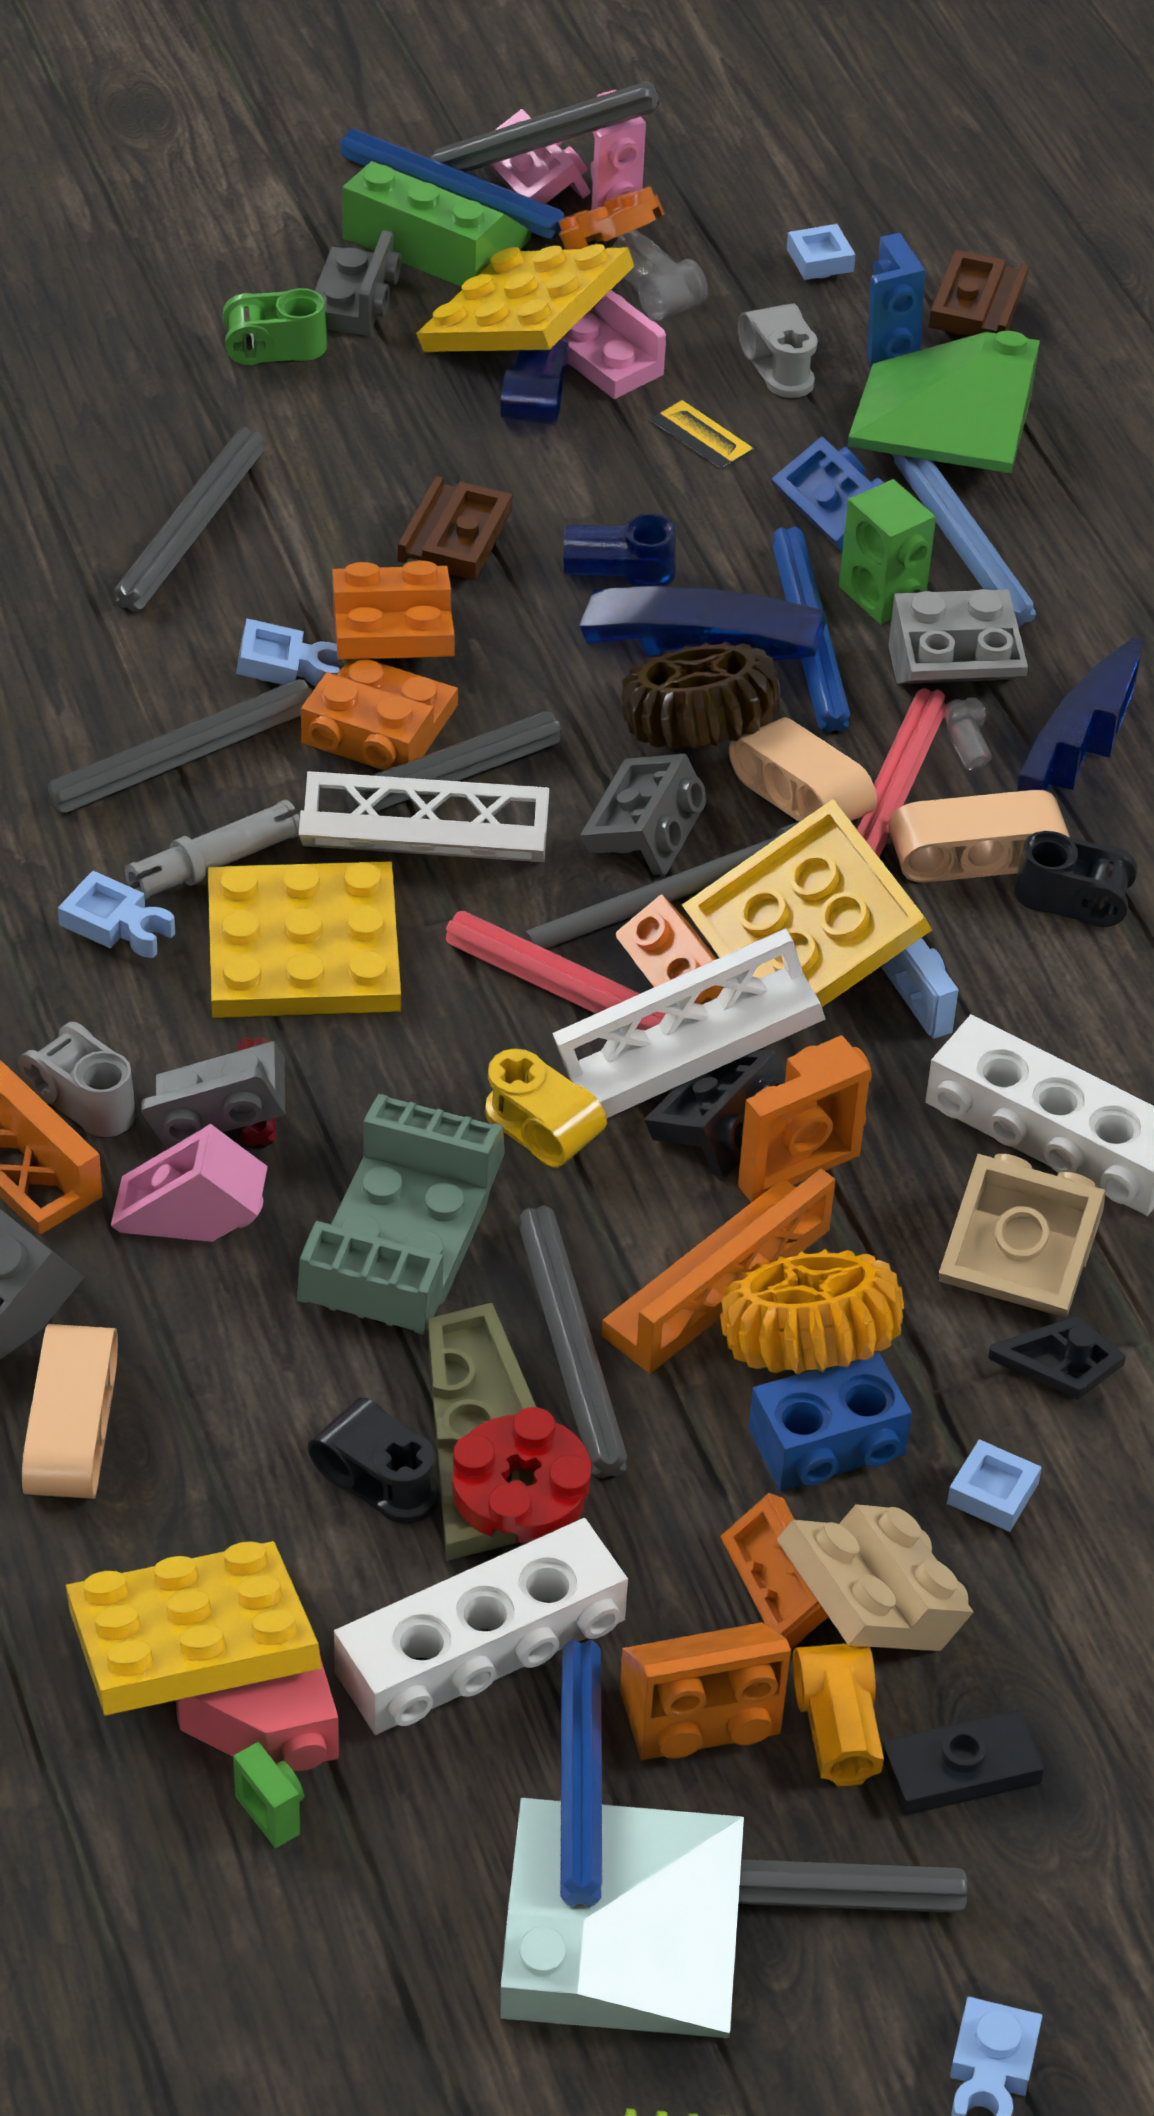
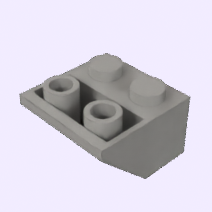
M1009 589L894 593L888 646L896 684L1012 680L1027 676L1028 665Z

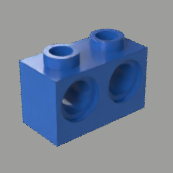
M878 1351L874 1352V1356L869 1360L857 1359L851 1361L850 1366L847 1368L842 1366L829 1367L823 1373L818 1369L753 1387L748 1430L779 1491H783L804 1484L810 1486L821 1484L832 1476L865 1466H882L891 1462L896 1457L906 1455L912 1411Z

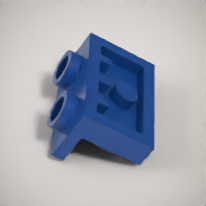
M900 232L880 237L879 260L873 264L874 276L870 279L867 360L871 366L873 363L921 349L925 269Z
M822 436L771 478L777 491L841 553L843 551L848 499L884 483L878 477L870 482L863 475L865 473L864 467L848 448L843 447L840 451H837Z

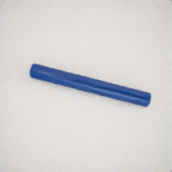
M357 129L348 130L346 136L342 137L340 141V146L342 147L341 155L345 159L363 166H367L371 161L380 165H386L395 171L420 181L431 183L440 189L465 199L476 201L485 207L503 213L529 229L531 233L549 240L556 239L559 232L562 231L558 221L564 219V213L557 208Z
M795 526L788 530L780 527L773 534L775 542L772 546L819 729L826 734L834 730L842 733L849 726L850 710L804 534L801 529Z
M572 1639L562 1648L560 1897L571 1907L582 1903L590 1908L601 1899L602 1885L601 1649L592 1640L581 1644Z

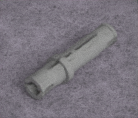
M282 800L277 805L192 840L187 836H183L172 841L170 849L139 862H132L126 865L125 877L127 884L130 887L140 882L141 887L136 888V890L144 893L145 900L154 894L183 882L192 886L203 881L208 872V867L224 866L288 838L299 836L300 817L296 814L286 819L285 814L294 811L295 807L290 801Z

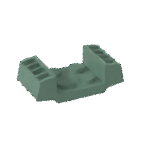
M378 1094L363 1121L364 1156L332 1224L316 1221L303 1249L299 1262L297 1301L315 1303L329 1307V1310L335 1311L337 1309L355 1314L359 1318L374 1319L385 1322L388 1326L396 1325L424 1335L428 1328V1318L433 1317L439 1305L444 1304L486 1209L490 1189L505 1154L503 1126L477 1121L471 1117H462L444 1112V1110H435L416 1105L413 1102H405L389 1098L387 1095Z

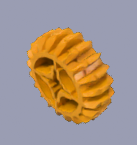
M824 1249L819 1253L806 1254L801 1251L799 1255L788 1258L777 1256L774 1262L768 1264L757 1263L752 1267V1271L741 1272L735 1276L734 1282H731L724 1288V1297L721 1299L723 1313H720L722 1333L727 1337L728 1349L732 1350L734 1359L747 1362L748 1367L754 1369L768 1367L769 1372L775 1374L784 1370H794L799 1375L805 1370L817 1369L823 1373L829 1367L842 1366L847 1368L850 1366L851 1361L857 1359L869 1360L874 1356V1351H884L890 1347L891 1341L901 1335L904 1303L902 1288L898 1287L896 1273L891 1271L889 1263L875 1260V1257L869 1254L855 1256L854 1252L850 1250L840 1253H829L828 1250Z

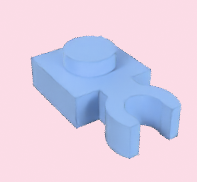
M247 618L241 639L236 674L282 685L295 681L296 676L305 678L316 687L326 672L334 675L339 673V667H337L339 663L337 646L335 643L324 641L316 642L312 645L302 643L304 631Z
M92 871L58 907L60 926L108 948H111L120 938L130 941V946L135 953L147 958H154L157 955V938L152 932L160 933L169 938L175 935V919L171 912L160 907L145 908L144 893L95 871Z
M967 1996L950 2078L965 2081V2083L958 2088L955 2094L951 2116H966L968 2110L973 2107L987 2108L994 2116H1012L1013 2102L1009 2092L1022 2096L1026 2095L1042 2014Z

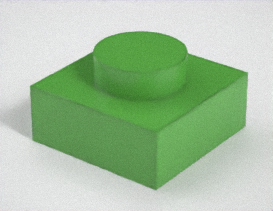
M259 1742L233 1756L235 1797L276 1849L300 1835L299 1802L304 1799V1793L291 1767L284 1761L276 1764Z

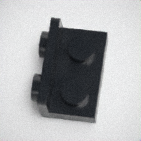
M759 1049L675 1087L644 1119L652 1140L684 1144L686 1146H700L705 1153L712 1173L718 1176H728L740 1163L746 1099L755 1096L766 1087L785 1083V1075L776 1052Z

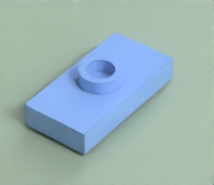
M921 938L883 964L881 968L928 1035L935 1039L953 1032L959 990L946 973L940 954L934 948L929 949Z

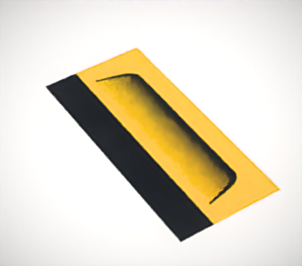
M683 400L649 419L719 468L724 467L753 449V447Z

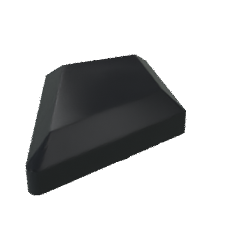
M1075 1316L991 1344L988 1359L1073 1398L1080 1399L1124 1366L1126 1355L1082 1319Z

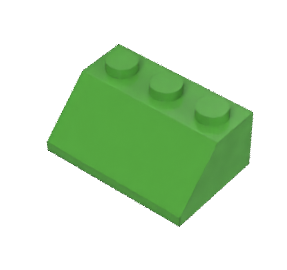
M373 161L343 186V239L375 251L382 231L394 232V252L401 253L402 263L462 287L465 281L481 273L491 263V257L497 252L511 247L521 249L531 240V231L507 215Z

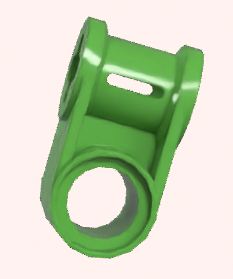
M297 288L285 292L243 293L229 299L223 307V322L229 330L225 337V349L227 355L239 364L254 365L290 360L309 361L322 356L327 350L325 302L322 295L314 290ZM245 308L249 309L250 321L247 322L244 321ZM246 337L252 338V350L247 349Z

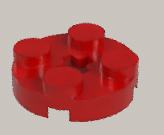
M528 1407L520 1410L516 1415H506L491 1419L474 1428L455 1444L452 1473L453 1501L460 1515L477 1531L493 1537L495 1529L502 1533L516 1534V1542L529 1543L578 1521L582 1515L585 1500L590 1493L591 1460L580 1439L565 1426L555 1423L554 1417L547 1410L539 1407ZM516 1470L534 1473V1484L525 1486L520 1480H513L508 1483L505 1479L509 1477L510 1472Z

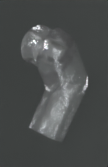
M968 698L964 701L961 699L951 701L944 711L949 738L966 770L982 767L992 759V754L979 730L986 720L984 706L976 698Z

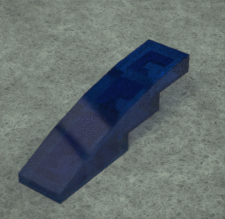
M641 586L594 589L579 626L587 644L640 638L647 656L663 654L666 650H681L685 645L696 647L702 646L706 642L709 645H719L727 641L732 646L744 643L750 645L751 648L764 650L767 656L772 657L773 661L814 657L827 622V617L824 610L766 596L709 588Z
M1132 637L1098 663L1062 700L1039 733L1019 774L1017 792L1028 790H1044L1048 792L1050 785L1074 790L1087 752L1106 757L1111 756L1137 683L1144 643L1143 639Z

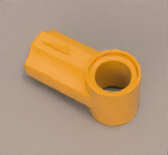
M845 1643L794 1648L793 1679L795 1695L800 1712L808 1711L820 1778L833 1781L837 1787L861 1785L869 1777L882 1773L884 1758L873 1708L876 1689L874 1663L870 1647L852 1646Z

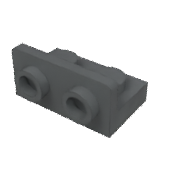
M382 231L374 253L358 248L332 246L314 290L322 295L325 302L326 330L370 336L377 315L385 316L389 303V284L396 285L398 283L402 264L401 253L394 252V232Z
M686 754L624 759L580 836L589 854L607 852L629 853L641 850L652 874L666 875L707 802L705 787L696 776Z
M271 1041L157 1074L156 1096L142 1100L141 1113L166 1149L178 1144L210 1124L223 1133L286 1115L285 1056L277 1043Z

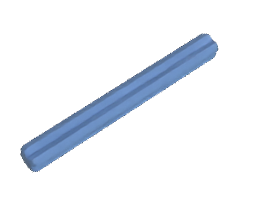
M892 454L897 468L923 505L936 516L935 522L981 587L989 590L1009 589L1018 628L1025 622H1032L1036 615L1033 601L933 461Z

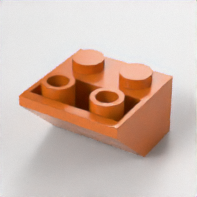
M761 1622L622 1648L619 1691L640 1760L663 1756L671 1759L683 1758L700 1749L731 1743L751 1745L764 1740L768 1736L781 1734L791 1654L787 1639Z

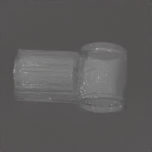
M636 229L619 236L616 243L611 247H628L635 267L623 278L637 290L640 304L644 312L652 320L662 321L701 305L707 300V282L701 268L695 261L683 259L675 262L647 236L642 235Z

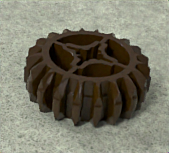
M727 641L719 645H709L706 642L702 646L689 647L685 645L681 650H666L662 656L649 657L644 661L643 665H637L632 668L630 674L622 680L621 704L624 720L628 722L629 732L635 734L637 741L650 743L651 746L657 748L669 745L670 749L677 750L681 747L692 746L696 750L703 745L712 744L717 747L719 742L727 740L738 741L741 735L754 734L759 731L760 726L769 724L773 721V716L780 711V681L778 671L774 667L773 658L767 656L764 650L751 648L750 645L744 643L732 646Z

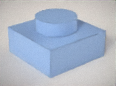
M838 224L788 232L787 251L804 280L827 278L831 275L854 272L855 253Z
M979 1439L949 1488L947 1504L1010 1532L1039 1484L1042 1467Z

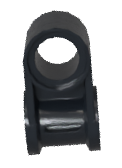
M1055 831L1035 832L1028 836L1024 842L1014 885V894L1021 904L1034 911L1058 914L1081 920L1097 927L1115 926L1123 921L1127 914L1128 899L1125 894L1126 890L1136 880L1138 873L1137 863L1128 852L1117 847L1102 846L1070 838ZM1113 864L1111 878L1107 879L1104 877L1107 865ZM1100 894L1106 896L1102 909L1097 908Z
M359 1397L354 1400L308 1443L309 1456L315 1467L326 1479L340 1488L347 1489L380 1511L389 1520L405 1524L419 1522L430 1516L437 1507L438 1488L435 1480L430 1476L435 1469L436 1462L433 1445L424 1436L415 1433L389 1416L378 1404L367 1398Z

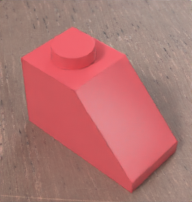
M322 1660V1669L176 1700L177 1720L180 1730L232 1757L259 1742L276 1764L284 1761L293 1771L310 1770L323 1762L339 1759L338 1715Z

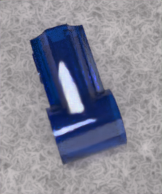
M560 339L550 350L519 351L515 368L507 369L505 373L500 405L501 418L551 425L557 424L562 400L563 375L568 361V342Z
M655 513L635 516L627 522L626 526L565 524L564 573L625 575L632 585L641 589L652 590L665 587L674 580L676 575L675 525L668 517Z

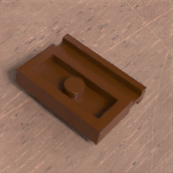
M955 249L930 310L928 328L947 331L957 336H974L982 332L997 334L1001 331H1008L1027 283L1029 265L1021 263L1020 269L1006 267V260Z
M435 476L398 543V562L406 563L408 558L429 561L437 566H447L449 575L476 580L512 513L513 494L459 481L457 487L444 484V477Z

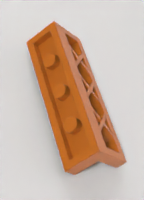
M0 1060V1147L18 1148L24 1154L22 1166L0 1164V1198L38 1235H41L103 1197L100 1154ZM29 1184L57 1186L65 1193L43 1208H40L27 1196Z
M821 1168L798 1187L793 1186L782 1178L602 1320L601 1337L649 1374L654 1372L720 1319V1313H723L721 1299L724 1297V1288L731 1282H734L735 1276L741 1272L752 1271V1267L757 1263L768 1264L774 1262L777 1256L785 1258L797 1256L830 1230L836 1179Z

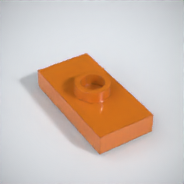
M768 1493L720 1537L765 1625L785 1637L791 1650L829 1616L776 1540L789 1523L795 1519L784 1498Z

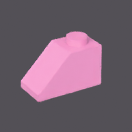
M210 1124L122 1176L111 1226L120 1233L213 1242L238 1227H246L258 1216L263 1206L262 1193L268 1166Z

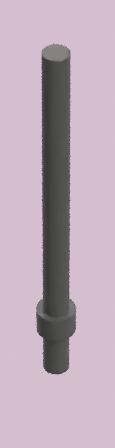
M799 822L778 829L776 837L526 930L523 932V939L548 949L636 916L661 894L669 902H673L702 891Z

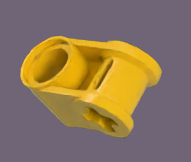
M522 1049L504 1050L495 1055L489 1063L488 1080L493 1091L487 1097L485 1106L488 1122L490 1124L502 1125L505 1134L528 1149L543 1164L554 1168L563 1166L605 1129L607 1117L598 1099L586 1088L574 1084L548 1066L536 1054Z

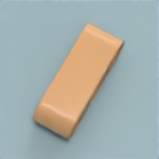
M781 718L760 727L759 731L754 734H743L738 741H730V761L740 781L798 822L804 820L832 799L835 800L850 821L873 812L877 806L876 790L867 771L860 764L789 718Z
M1044 790L913 802L897 809L891 815L888 822L889 833L902 873L907 879L922 883L1014 874L1018 872L1023 845L1028 836L1035 832L1046 830L1055 831L1070 837L1056 798Z
M47 1324L23 1453V1494L95 1499L117 1367L118 1334L116 1328Z

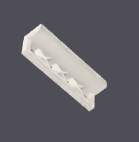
M307 771L304 811L301 810L299 837L302 845L309 847L544 862L549 788ZM320 788L345 789L359 804V807L351 814L318 812ZM357 790L376 792L365 800ZM389 793H405L420 810L411 818L379 816L373 807ZM417 794L435 795L436 797L426 805ZM450 797H465L480 815L472 822L439 820L433 811ZM479 799H494L497 801L486 808ZM510 801L536 802L534 826L500 824L494 815Z
M785 928L552 1034L570 1081L589 1090L601 1103L608 1118L825 1020L820 1001L803 974L794 942ZM776 957H782L785 968L763 978L752 977L759 965ZM714 985L724 987L716 999L703 1005L694 1003L701 991ZM657 1011L666 1013L660 1024L645 1031L636 1029L643 1017ZM597 1038L607 1039L601 1051L578 1061L574 1051L575 1048Z

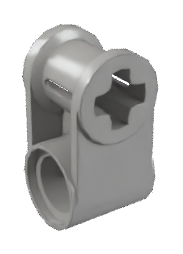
M795 303L741 313L738 320V335L745 357L751 360L765 381L767 388L772 393L786 398H799L809 394L813 390L815 383L814 374L810 369L811 356L816 352L818 339L804 321L798 306Z
M68 1022L59 1030V1037L38 1052L28 1050L18 1058V1068L25 1084L45 1103L53 1105L79 1124L85 1132L98 1137H111L127 1131L134 1124L136 1110L130 1063L124 1056L114 1052L93 1037L81 1024Z

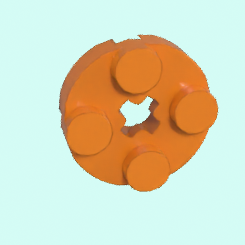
M649 186L635 192L632 190L604 201L605 206L591 211L584 210L558 221L562 230L559 234L565 250L582 249L587 247L590 241L596 240L598 242L603 240L606 242L655 221L656 217L665 214L658 195L653 194L652 188Z

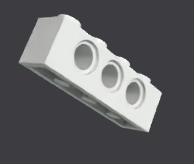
M971 1014L931 1059L925 1103L939 1109L949 1117L956 1118L990 1135L998 1142L1050 1166L1058 1173L1073 1172L1089 1178L1095 1183V1187L1104 1189L1105 1195L1117 1203L1124 1204L1146 1216L1154 1209L1153 1105Z
M582 1518L335 1629L334 1672L375 1735L397 1725H411L422 1719L433 1708L459 1696L469 1697L476 1695L489 1687L494 1680L522 1667L532 1668L545 1663L572 1639L579 1642L585 1638L596 1639L609 1633L618 1623L625 1620L628 1578L588 1521ZM541 1601H550L553 1603H544ZM480 1629H488V1630H492V1631H486V1632H484V1631H478V1630H480ZM415 1658H428L429 1660L421 1661L415 1660Z

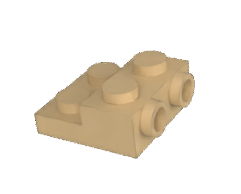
M977 1154L939 1270V1281L1067 1318L1082 1269L1086 1267L1103 1213L1105 1190L1095 1187V1183L1092 1180L1077 1173L1059 1172L1055 1176L1034 1170L1027 1161L1013 1155L996 1154L994 1158Z
M855 1504L840 1524L792 1520L776 1539L848 1645L941 1651L974 1613L968 1605V1594L965 1587L957 1580L952 1571L937 1561L932 1554V1544L929 1536L921 1530L919 1524L912 1516L899 1508Z

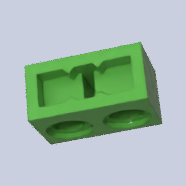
M894 479L848 499L839 587L880 625L892 619L894 593H919L927 591L936 516Z

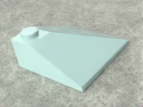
M521 1798L501 1979L500 2019L729 2038L744 1817L602 1805L601 1899L590 1908L582 1903L571 1907L560 1897L561 1801Z

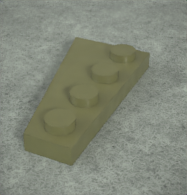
M493 1303L428 1318V1345L446 1561L518 1543L516 1542V1534L502 1533L494 1529L493 1537L474 1529L460 1515L452 1497L455 1444L460 1438L466 1436L470 1431L486 1421L501 1416L516 1415L520 1410L536 1407ZM516 1470L510 1472L509 1477L505 1480L508 1483L513 1480H520L525 1486L534 1484V1473Z

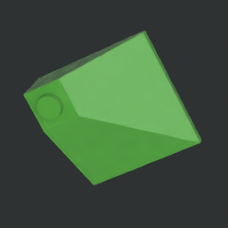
M1001 331L997 334L984 332L873 363L848 437L847 447L1012 473L1031 401L1040 341L1027 339L1025 335L1015 331Z

